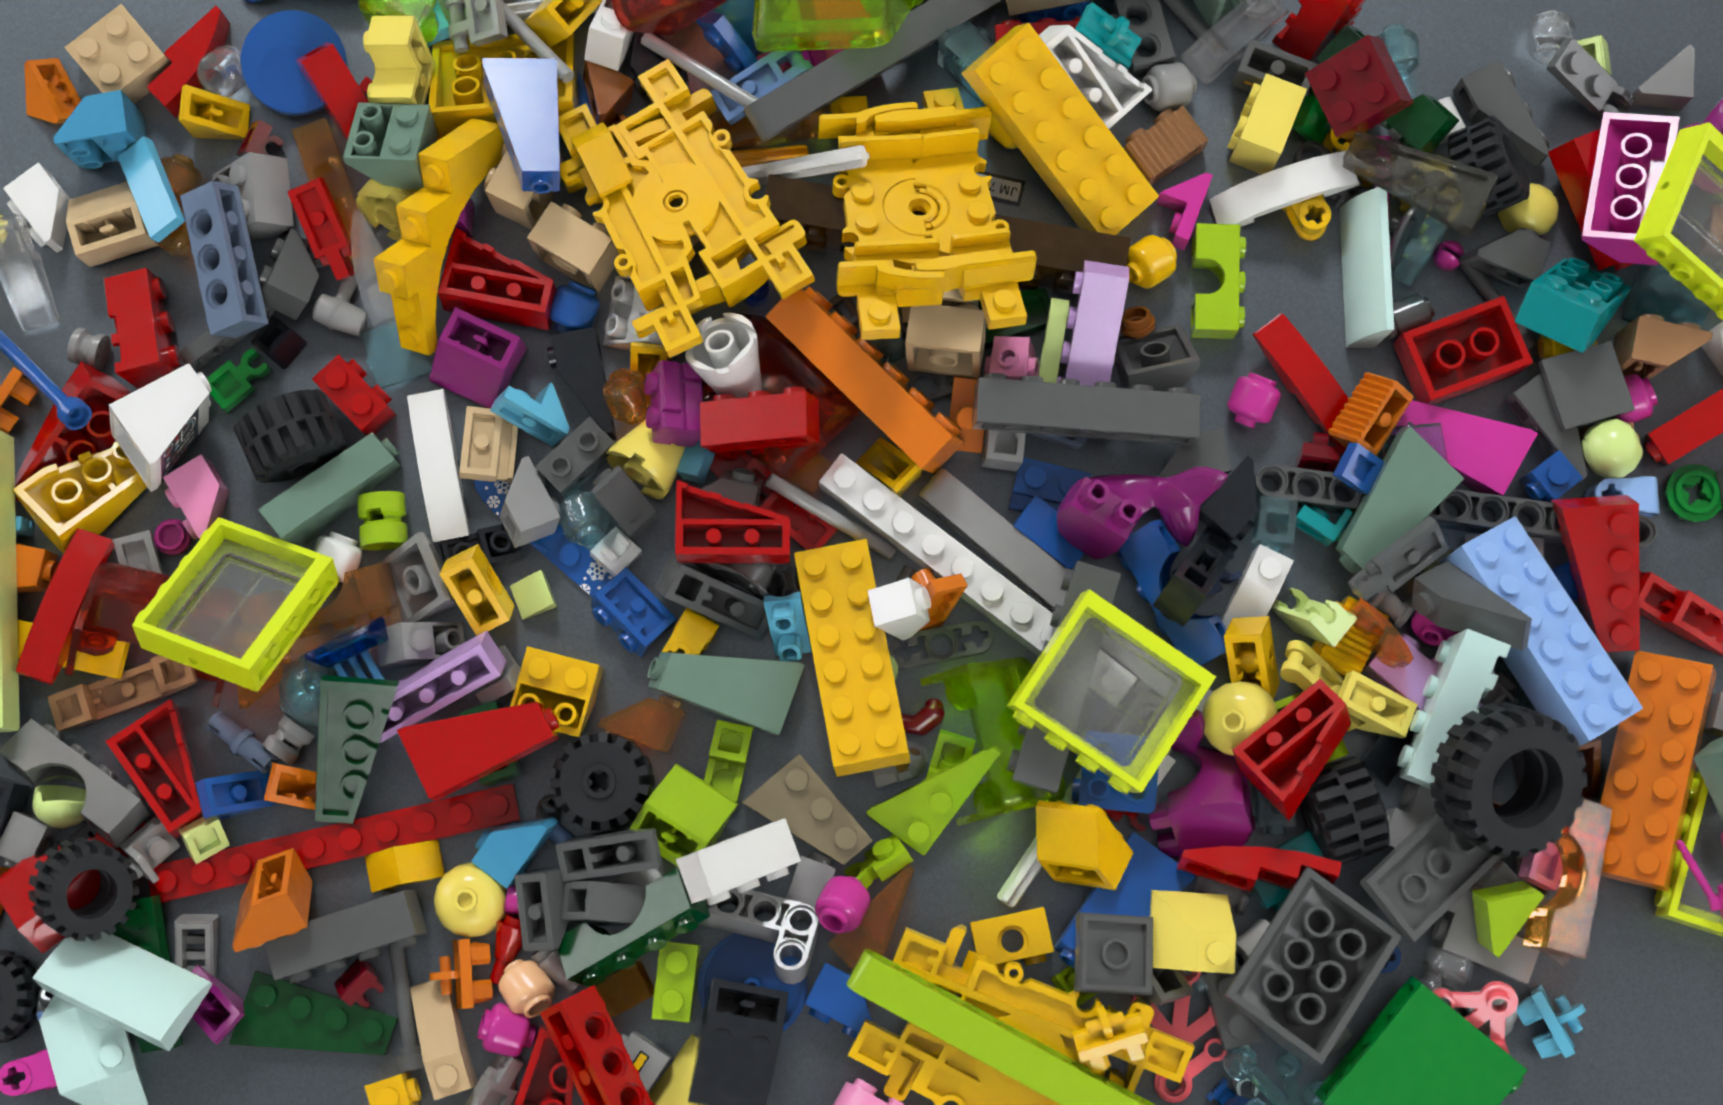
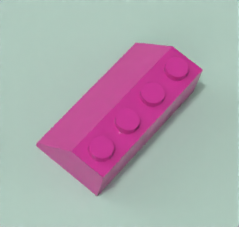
M1603 112L1582 240L1618 262L1658 265V262L1650 258L1634 239L1679 133L1680 117Z

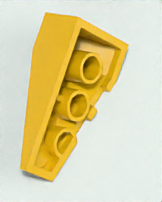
M117 442L113 443L112 448L93 455L90 454V451L78 455L79 460L57 467L56 464L47 466L13 489L16 497L44 535L63 554L77 528L100 535L147 488Z

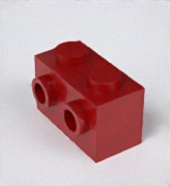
M338 354L312 380L366 436L370 433L376 435L396 416L394 411L387 405L392 399L378 384L371 388L363 380L368 374L353 358L347 363Z

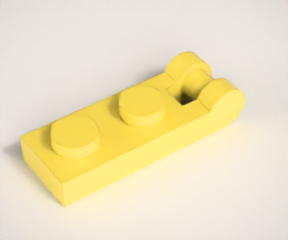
M1300 640L1288 642L1285 651L1287 660L1282 664L1281 678L1289 683H1296L1303 691L1321 679L1338 695L1344 678L1305 642ZM1349 714L1351 725L1347 732L1359 728L1361 720Z

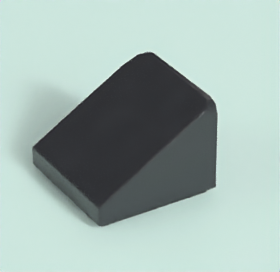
M275 316L271 317L268 325L264 326L250 342L282 369H286L307 344L302 337Z

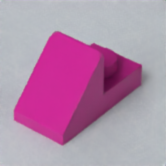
M1201 174L1168 188L1159 194L1156 202L1158 205L1177 211L1168 232L1175 234L1172 245L1178 249L1184 250L1190 239L1213 177L1212 174Z

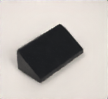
M1409 727L1405 738L1377 734L1359 760L1372 777L1387 787L1401 768L1397 765L1400 753L1405 745L1410 746L1414 732L1410 731Z

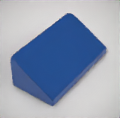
M1035 494L1014 520L1013 526L1066 568L1072 570L1084 552L1072 546L1061 535L1057 527V510Z

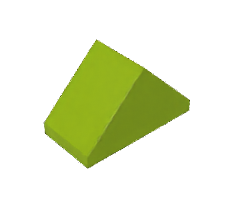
M1524 881L1473 890L1472 898L1477 942L1499 958L1545 895Z

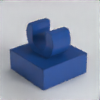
M1349 443L1333 476L1359 494H1369L1384 461L1359 443Z

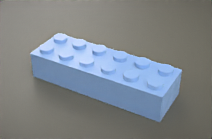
M1516 516L1461 545L1440 561L1441 564L1448 560L1532 618L1527 648L1519 650L1510 647L1507 657H1502V659L1537 712L1551 717V719L1559 721L1566 726L1568 732L1575 736L1580 746L1590 742L1643 709Z

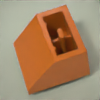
M294 848L258 860L239 903L232 944L235 953L247 948H257L267 941L284 935H294L301 929L307 928L313 881Z

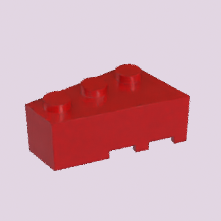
M1299 0L1298 3L1302 6L1298 14L1295 15L1292 12L1285 20L1287 25L1276 34L1272 42L1282 51L1312 61L1339 33L1345 24L1354 25L1355 22L1353 20L1361 12V6L1366 0Z
M143 268L104 278L108 316L110 319H114L116 333L111 334V342L114 347L120 346L121 361L114 363L115 373L137 389H140L182 366L183 362L179 357L180 351L177 345L172 343L170 333L175 331L171 314L169 311H165L163 299L167 298V292L161 277L157 278L149 269Z
M788 387L783 389L782 394L772 395L768 391H751L748 393V397L736 398V396L729 394L713 396V401L700 402L701 446L727 460L737 459V452L752 449V455L764 454V448L779 447L780 450L818 444L820 443L819 399L802 387Z
M1319 679L1232 750L1239 770L1289 821L1350 727L1351 720L1347 705L1329 686Z

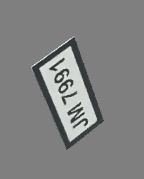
M989 172L976 173L981 177H992L989 188L992 200L1020 206L1026 181Z

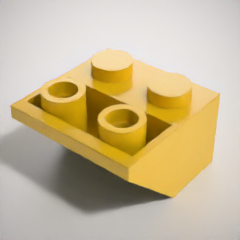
M527 646L510 707L539 702L545 709L551 707L560 724V727L555 729V731L579 738L595 705L604 669L598 664Z
M1057 800L1056 802L1038 801L1036 805L1037 860L1051 878L1057 882L1116 890L1134 852L1123 839V835L1116 830L1107 818L1106 812L1093 804L1082 806L1069 804L1062 800Z

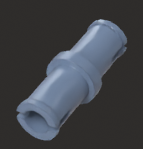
M218 711L208 721L209 724L206 725V730L212 732L226 743L233 755H241L259 769L262 774L270 771L272 763L277 762L278 757L267 750L255 738V732L249 728L243 729L229 718L225 712Z

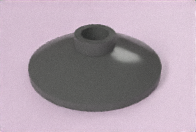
M1419 199L1402 217L1395 215L1391 220L1389 236L1392 237L1390 246L1392 266H1400L1414 247L1427 217L1429 201L1427 199Z

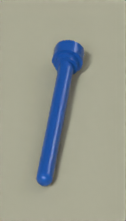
M0 329V350L57 406L58 419L70 430H79L86 426L92 417L91 408L78 397H68Z

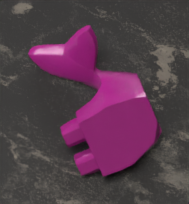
M1194 467L1166 478L1139 474H1110L1089 478L1084 477L1071 486L1057 510L1058 531L1072 546L1095 560L1102 559L1117 552L1127 541L1143 514L1150 508L1157 507L1171 536L1178 543L1188 547L1196 534L1200 504L1225 483L1228 474L1209 467Z
M1200 710L1193 712L1171 746L1174 751L1191 759L1200 771L1189 784L1169 792L1168 801L1156 804L1155 810L1149 814L1152 830L1171 827L1173 829L1172 832L1161 833L1157 836L1159 850L1170 858L1180 857L1183 851L1188 849L1243 846L1248 842L1256 828L1248 779L1239 770L1235 757L1224 754L1219 750L1199 745L1205 728V721ZM1161 711L1159 712V714L1157 715V717L1155 718V720L1153 721V723L1151 724V726H1150L1149 729L1147 730V732H1146L1147 734L1149 733V731L1151 730V728L1153 727V725L1155 724V722H1156L1157 719L1159 718L1160 714L1162 713Z

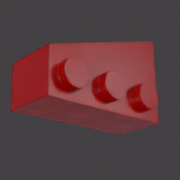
M455 227L438 289L443 310L453 312L456 307L476 317L550 330L552 323L550 310L556 291L554 280L516 259L512 261L496 252L492 246L486 243L483 245L466 236L464 231Z
M676 480L675 556L677 563L790 564V517L745 502L743 504L722 497L721 494L712 491L707 492L689 486L688 483Z
M171 698L105 741L168 833L175 839L181 836L179 829L203 817L195 783L198 781L178 706Z

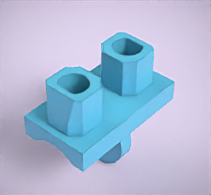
M794 592L783 597L764 596L763 603L775 656H779L780 661H796L802 659V653L812 652L801 592Z
M1539 985L1531 989V996L1518 1003V1016L1524 1026L1542 1018L1546 1022L1549 1030L1532 1038L1542 1059L1561 1053L1564 1058L1576 1054L1574 1050L1575 1045L1563 1023H1568L1573 1034L1583 1030L1577 1017L1586 1011L1582 1003L1570 1005L1565 994H1562L1555 998L1560 1009L1559 1012H1556L1543 986Z

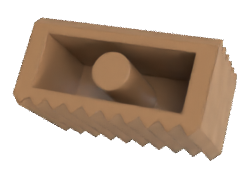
M1184 106L1175 111L1172 108L1165 110L1154 120L1156 123L1154 126H1151L1146 131L1143 128H1139L1125 140L1127 144L1124 150L1150 185L1203 151L1209 139Z

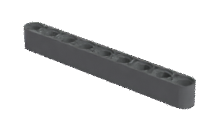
M929 0L751 103L743 111L761 141L765 142L990 11L1005 0Z

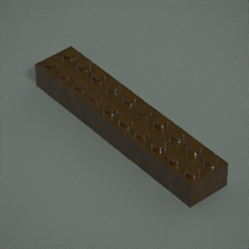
M775 175L768 176L765 195L769 196L771 202L769 209L780 226L790 220H797L801 224L807 241L804 248L814 252H825V249L840 251V254L844 256L845 247H854L855 243L853 242L843 243L841 241L842 231L846 228L843 208L844 198H838L832 193V185ZM922 211L913 212L915 215H925ZM995 215V220H1004L1009 224L1011 233L1009 242L1013 253L1035 251L1037 260L1034 277L1030 281L1017 282L1021 288L1031 290L1038 289V286L1052 288V291L1059 295L1072 296L1074 295L1072 291L1076 271L1083 272L1085 260L1126 266L1131 238Z

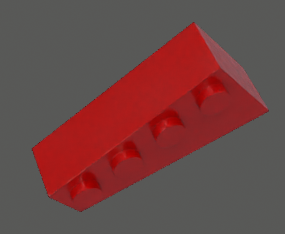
M541 1024L514 1105H572V1078L546 1025Z

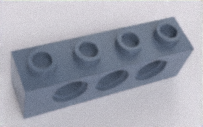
M210 181L181 195L183 215L187 225L191 252L195 262L210 335L238 338L268 325L238 186Z

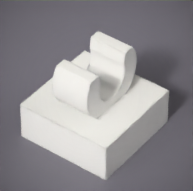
M616 526L590 551V556L613 577L625 567L629 568L642 555V550Z

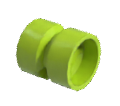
M377 491L357 496L358 518L364 521V524L359 527V541L362 550H394L408 540L407 524L401 521V518L406 515L404 493L398 491Z

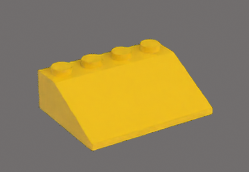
M574 32L550 48L574 72L573 79L568 83H563L557 77L558 116L579 107ZM516 34L508 35L506 38L479 47L471 44L469 38L467 39L469 51L465 53H456L454 51L453 40H444L433 45L432 57L435 65L430 82L428 105H430L439 134L437 141L471 118L497 123L484 88L482 58H539Z

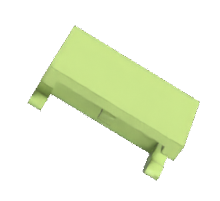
M1296 588L1288 589L1289 593L1296 598V605L1292 609H1289L1288 605L1277 599L1271 607L1293 632L1333 647L1337 645L1358 619L1353 613L1345 611L1337 602L1326 600L1324 604L1310 600L1301 590Z

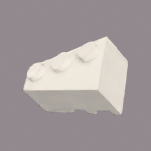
M1070 25L1049 26L1039 35L1108 129L1153 90L1146 83H1141L1129 74L1124 66L1116 64L1102 53L1103 50Z
M785 818L676 859L691 903L707 899L709 906L731 898L729 890L737 887L738 893H742L760 886L758 878L765 875L768 882L788 875L787 867L801 861Z

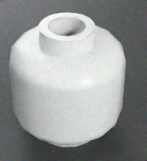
M330 531L329 536H320L313 549L314 552L333 558L339 582L342 583L353 581L363 557L362 550L357 547L359 541Z

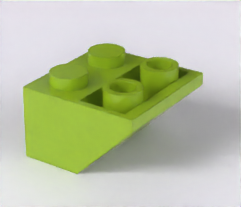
M675 764L645 801L629 830L655 829L661 856L678 867L676 859L715 845L739 804L679 764Z

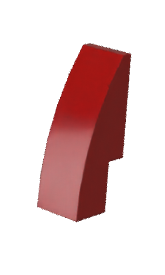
M217 6L213 7L163 53L172 64L146 86L153 96L175 118L180 113L182 86L189 85L202 89L216 67L226 43L230 22Z

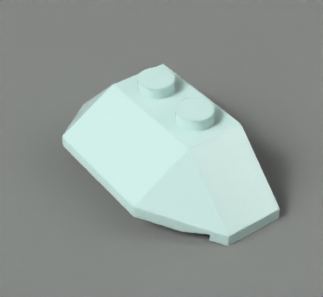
M54 995L40 1017L39 1022L59 1094L81 1105H149L128 1031Z

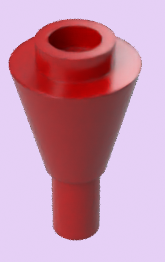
M506 914L504 919L497 921L495 940L496 960L490 976L491 982L499 985L501 977L505 974L504 969L514 961L523 946L519 915Z

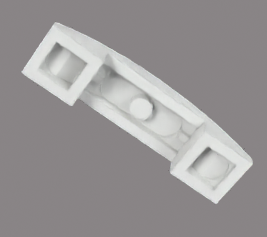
M1346 150L1313 157L1264 173L1214 196L1209 201L1217 224H1235L1242 227L1255 222L1254 218L1321 194L1325 198L1359 186V181L1349 152Z

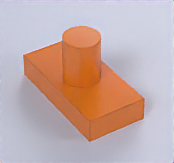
M954 376L949 418L962 430L958 436L964 441L957 451L982 453L985 430L972 429L974 385L978 380L976 378Z
M925 568L913 574L911 579L923 585L931 599V608L928 609L930 622L919 631L943 625L968 586L962 573L936 579L932 570Z

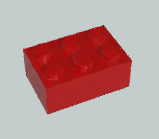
M1505 296L1404 332L1393 343L1418 402L1430 405L1441 403L1521 373L1533 363L1516 322H1514L1515 319Z

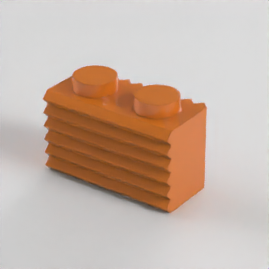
M1366 372L1364 373V378L1360 379V384L1356 385L1355 390L1352 392V397L1348 398V403L1344 404V409L1340 410V415L1336 416L1335 421L1332 423L1333 428L1328 429L1329 435L1345 448H1347L1349 443H1359L1377 456L1414 396L1398 381Z

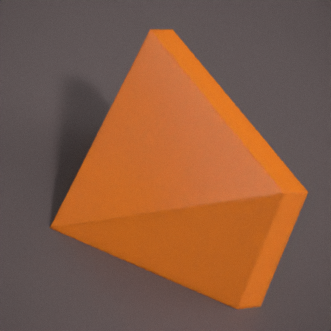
M59 58L27 60L24 64L26 114L55 124L64 123L81 102V99Z
M272 763L264 800L315 810L317 772Z

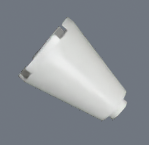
M731 312L723 313L724 318L712 320L710 316L703 319L696 326L704 342L686 350L685 357L690 367L718 395L729 394L736 396V398L748 397V393L751 391H762L757 333L752 323L743 315Z

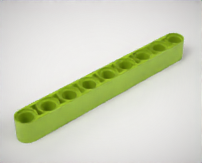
M864 949L846 983L851 990L1061 1105H1155L1099 1073H1091L1088 1067L874 951Z

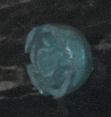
M313 651L308 654L306 652L293 660L283 670L278 684L279 705L283 713L289 718H293L297 722L310 727H318L320 680L322 675L338 676L331 661L321 653Z

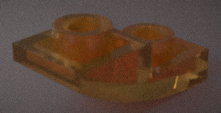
M1362 598L1353 602L1347 611L1353 613L1358 618L1353 626L1364 634L1371 635L1374 633L1377 635L1369 647L1377 652L1376 658L1391 668H1396V666L1403 668L1409 665L1414 657L1403 637L1391 622Z

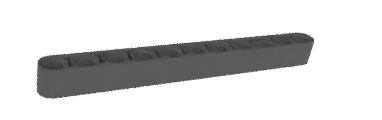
M1272 464L1262 467L1255 475L1256 499L1264 504L1299 509L1304 505L1309 508L1316 506L1325 512L1340 514L1348 508L1353 511L1351 515L1353 516L1364 494H1359L1333 476V472ZM1267 476L1273 478L1277 483V491H1266L1261 485V478ZM1304 481L1309 483L1313 488V496L1306 497L1300 494L1297 487L1298 482ZM1338 486L1345 488L1350 496L1349 502L1339 501L1334 494V488ZM1453 489L1428 515L1437 520L1440 528L1483 534L1514 516L1518 519V512L1522 511L1528 514L1531 519L1530 527L1522 525L1529 537L1544 538L1546 543L1564 545L1560 531L1555 525V517L1557 515L1554 512L1552 502ZM1445 501L1452 502L1457 506L1458 517H1452L1446 513L1444 509ZM1482 506L1489 507L1494 512V522L1486 521L1481 515ZM1639 515V533L1641 538L1639 550L1651 545L1657 536L1655 523L1644 515Z

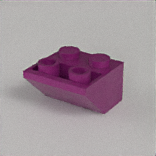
M455 307L438 340L429 381L478 405L491 409L495 399L508 387L527 347L521 337Z

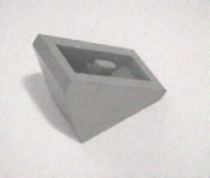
M1691 44L1688 45L1632 93V97L1635 100L1632 106L1681 110L1694 97V47Z

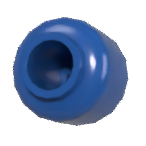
M569 280L568 285H559L554 293L550 310V319L556 322L554 329L565 333L591 328L600 307V300L594 296L596 290Z

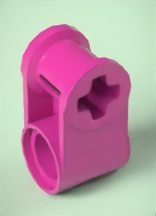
M47 1049L38 1051L34 1055L8 1062L0 1068V1091L5 1095L18 1096L57 1087ZM19 1072H24L25 1079L20 1081V1083H14L13 1076H16Z

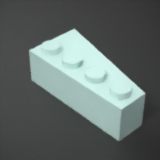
M1465 629L1449 637L1447 641L1442 640L1435 656V661L1439 662L1435 676L1430 675L1423 689V696L1427 697L1423 710H1417L1411 722L1410 731L1414 732L1410 746L1405 745L1398 759L1397 765L1402 767L1399 774L1400 778L1430 789V783L1435 780V776L1431 775L1432 762L1437 763L1439 754L1436 753L1440 742H1446L1449 737L1447 732L1454 724L1460 725L1463 723L1461 719L1472 710L1479 713L1481 706L1478 704L1480 699H1484L1489 690L1493 691L1498 679V675L1493 671L1497 658L1499 656L1506 658L1511 645L1470 629Z

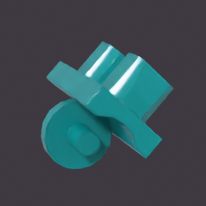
M1093 2L1086 6L1075 28L1080 34L1103 50L1102 53L1116 64H1121L1126 69L1130 67L1132 56L1142 38L1128 29L1130 24L1128 19L1124 16L1115 19Z

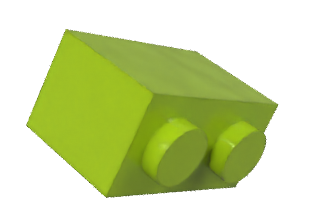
M667 941L666 946L659 949L651 1019L688 1023L693 1021L701 944Z

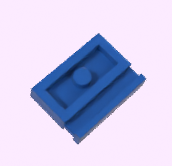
M1023 457V463L1017 470L1008 510L1022 512L1035 494L1058 510L1071 486L1084 477H1091L1092 473Z

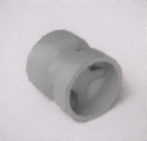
M285 714L278 722L279 729L275 734L269 735L262 745L282 761L293 766L300 757V749L304 745H309L316 735L300 722Z

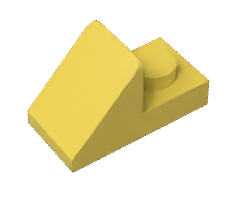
M1354 670L1346 673L1338 694L1346 703L1348 713L1361 720L1360 727L1357 728L1358 730L1397 738L1406 737L1418 705Z

